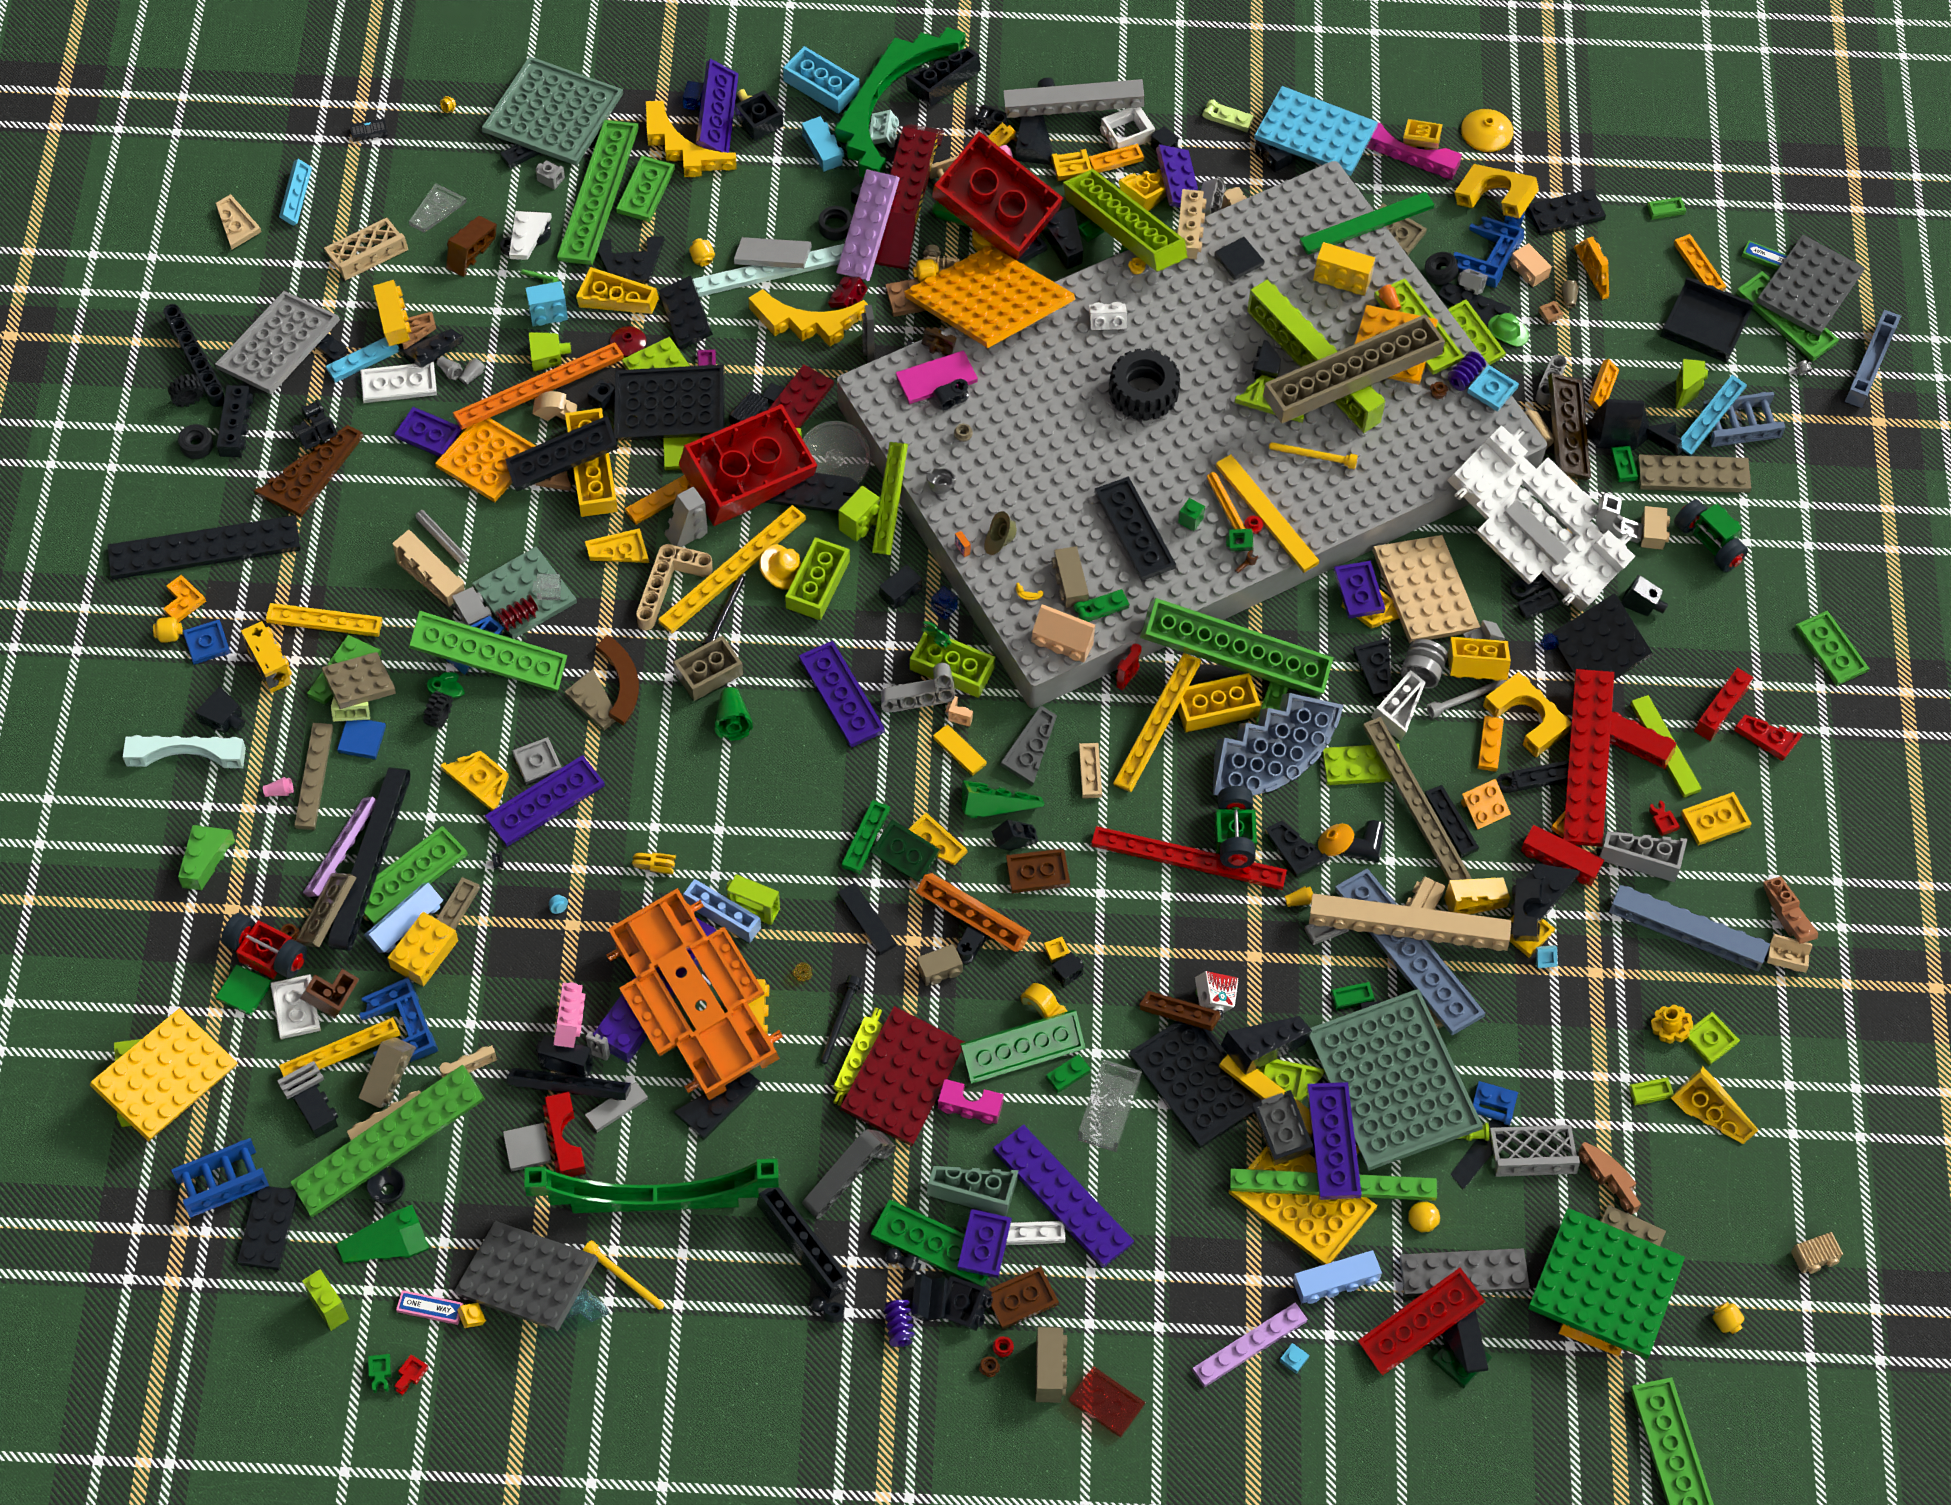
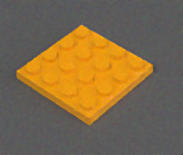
M1366 305L1355 344L1420 316ZM1429 318L1435 328H1437L1438 319ZM1426 361L1390 376L1388 379L1420 385Z
M488 418L467 427L438 459L435 465L446 474L491 501L496 502L512 484L505 459L536 445Z

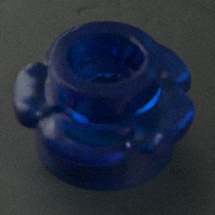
M1552 633L1545 634L1540 643L1545 650H1552L1559 644L1557 641L1558 636H1554Z

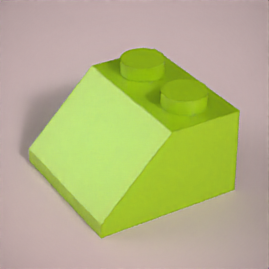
M1683 359L1676 379V410H1680L1698 397L1700 390H1703L1704 379L1706 380L1708 376V369H1705V361Z

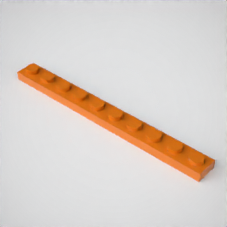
M614 342L453 412V417L463 430L534 399L542 393L557 389L624 359V354Z

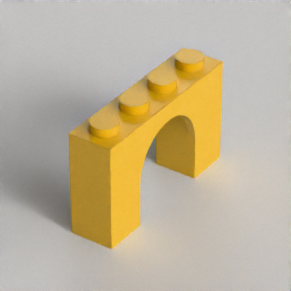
M1473 164L1454 193L1457 205L1473 208L1486 191L1493 188H1506L1509 192L1501 202L1503 213L1505 216L1520 219L1539 191L1536 177Z
M1520 672L1516 673L1485 697L1483 707L1496 718L1516 705L1530 706L1540 714L1542 723L1528 733L1523 742V746L1535 758L1568 734L1572 723L1570 719L1563 715L1553 702L1547 700L1541 690L1536 689L1530 683V680Z

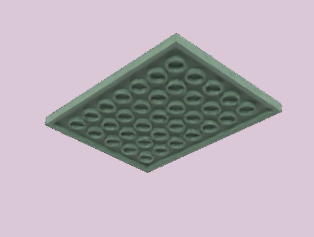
M1419 989L1310 1028L1312 1032L1309 1039L1328 1082H1348L1355 1143L1368 1171L1483 1129L1479 1116Z

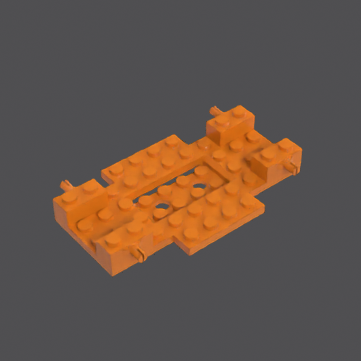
M677 888L608 928L617 949L606 955L610 962L621 956L627 961L636 978L619 989L658 1055L661 1056L677 1046L694 1076V1081L684 1086L688 1094L699 1087L704 1091L707 1098L711 1100L727 1090L725 1085L759 1065L763 1069L780 1059L773 1043L783 1038V1035L778 1030L768 1036L748 1004L765 993L726 928L722 927L706 936L694 912L704 907L703 903L699 900L689 905ZM687 949H691L728 1012L724 1013ZM659 967L696 1031L693 1032L655 968ZM679 968H685L687 974L685 977L679 978L676 976V971ZM698 1001H705L707 1003V1007L703 1011H698L695 1005Z

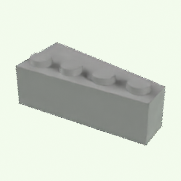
M1607 831L1599 857L1604 859V862L1675 882L1681 868L1687 839L1671 840V837L1659 839L1651 838V835L1638 837L1630 833Z

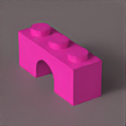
M947 1079L944 1080L938 1100V1109L948 1114H960L967 1119H979L986 1124H997L1003 1105L1004 1094L984 1089L982 1097L972 1102L966 1100L963 1096L964 1084Z

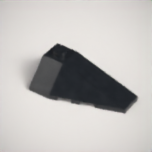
M1022 116L1016 146V161L1050 165L1052 146L1044 116Z
M1475 1309L1441 1334L1442 1340L1446 1345L1450 1346L1455 1358L1467 1373L1488 1371Z

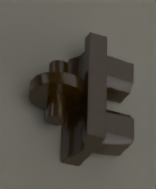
M926 327L924 329V337L921 344L930 348L929 353L934 354L937 351L945 356L953 354L957 339L951 334L945 336L936 327L932 329Z

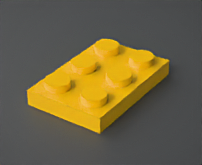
M1734 792L1681 811V815L1698 846L1750 828L1751 822Z

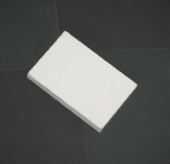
M311 975L271 983L280 1039L321 1031L317 1008L300 999L312 979Z

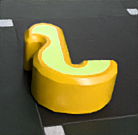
M1032 983L1021 994L1023 1005L1032 1004L1043 1019L1067 1012L1064 1006L1059 1005L1054 994L1042 984Z

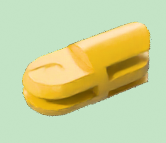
M652 852V854L636 853L632 857L634 859L632 865L636 868L650 870V872L671 875L674 873L672 868L675 866L676 855Z

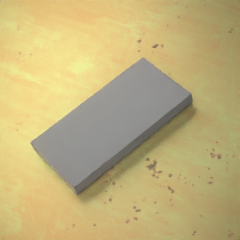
M742 237L734 257V264L804 269L812 247L811 242Z

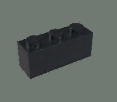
M312 1076V1077L306 1079L303 1083H305V1082L311 1080V1079L314 1078L315 1076ZM319 1083L292 1097L316 1138L338 1127L336 1119L339 1118L335 1109L328 1107L327 1103L329 1100L325 1092L318 1090ZM301 1084L293 1086L292 1088L288 1089V1091L300 1086Z

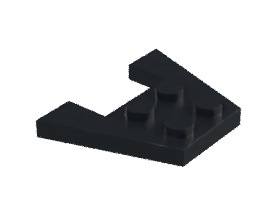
M664 236L647 237V251L612 253L611 239L601 240L597 253L607 273L641 284H649L665 238Z

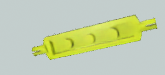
M874 1008L871 1018L864 1017L833 1088L838 1093L833 1102L836 1104L840 1098L837 1104L839 1106L842 1105L844 1097L847 1096L883 1026L878 1021L882 1013L881 1009L877 1013L878 1008Z

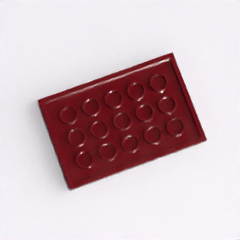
M894 1006L844 1099L840 1110L913 1146L942 1090L944 1080L948 1078L961 1053L960 1044L965 1042Z

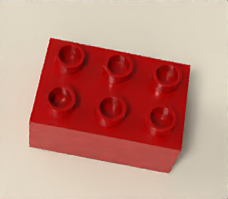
M978 131L936 182L932 197L999 251L1017 261L1057 213L1063 201L1061 195L980 131Z

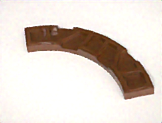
M607 634L596 646V651L602 654L614 666L619 681V695L608 716L624 726L633 714L639 693L638 674L629 654L615 639Z

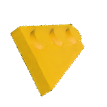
M640 528L585 541L590 561L649 563Z

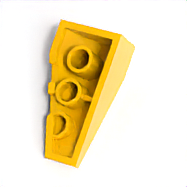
M1703 1066L1687 1079L1671 1097L1686 1114L1715 1127L1723 1134L1742 1144L1758 1132L1756 1126Z

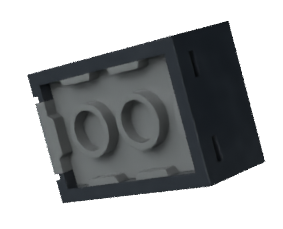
M1291 1090L1284 1092V1094L1280 1093L1263 1099L1261 1103L1259 1101L1252 1103L1253 1113L1274 1166L1313 1152L1312 1142Z

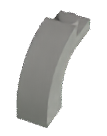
M1604 493L1599 500L1596 524L1603 533L1609 530L1618 539L1622 538L1625 533H1628L1627 537L1631 536L1630 541L1638 543L1641 540L1643 524L1620 516L1622 499Z

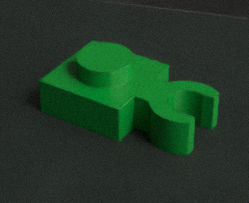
M390 1354L368 1356L369 1378L375 1379L372 1382L373 1392L377 1393V1386L379 1384H383L385 1392H388L389 1384L385 1378L391 1377Z

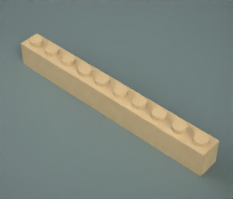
M1314 893L1309 924L1319 927L1329 926L1336 929H1351L1357 932H1373L1378 935L1387 934L1395 937L1414 938L1416 940L1425 939L1437 943L1446 942L1455 945L1473 946L1475 948H1490L1496 951H1507L1511 931V920Z

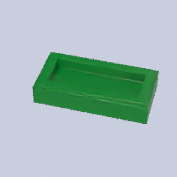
M1369 982L1332 989L1330 992L1336 1010L1375 1001Z

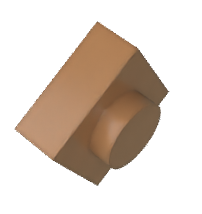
M1555 301L1542 305L1538 309V312L1547 324L1563 318V312Z

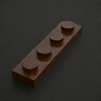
M1148 991L1140 1003V1010L1210 1031H1213L1221 1017L1220 1011L1152 991Z

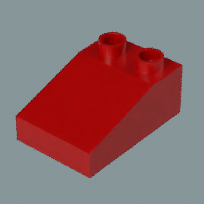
M782 404L684 445L679 461V466L690 486L694 487L704 500L706 514L713 526L741 515L814 475L818 466Z

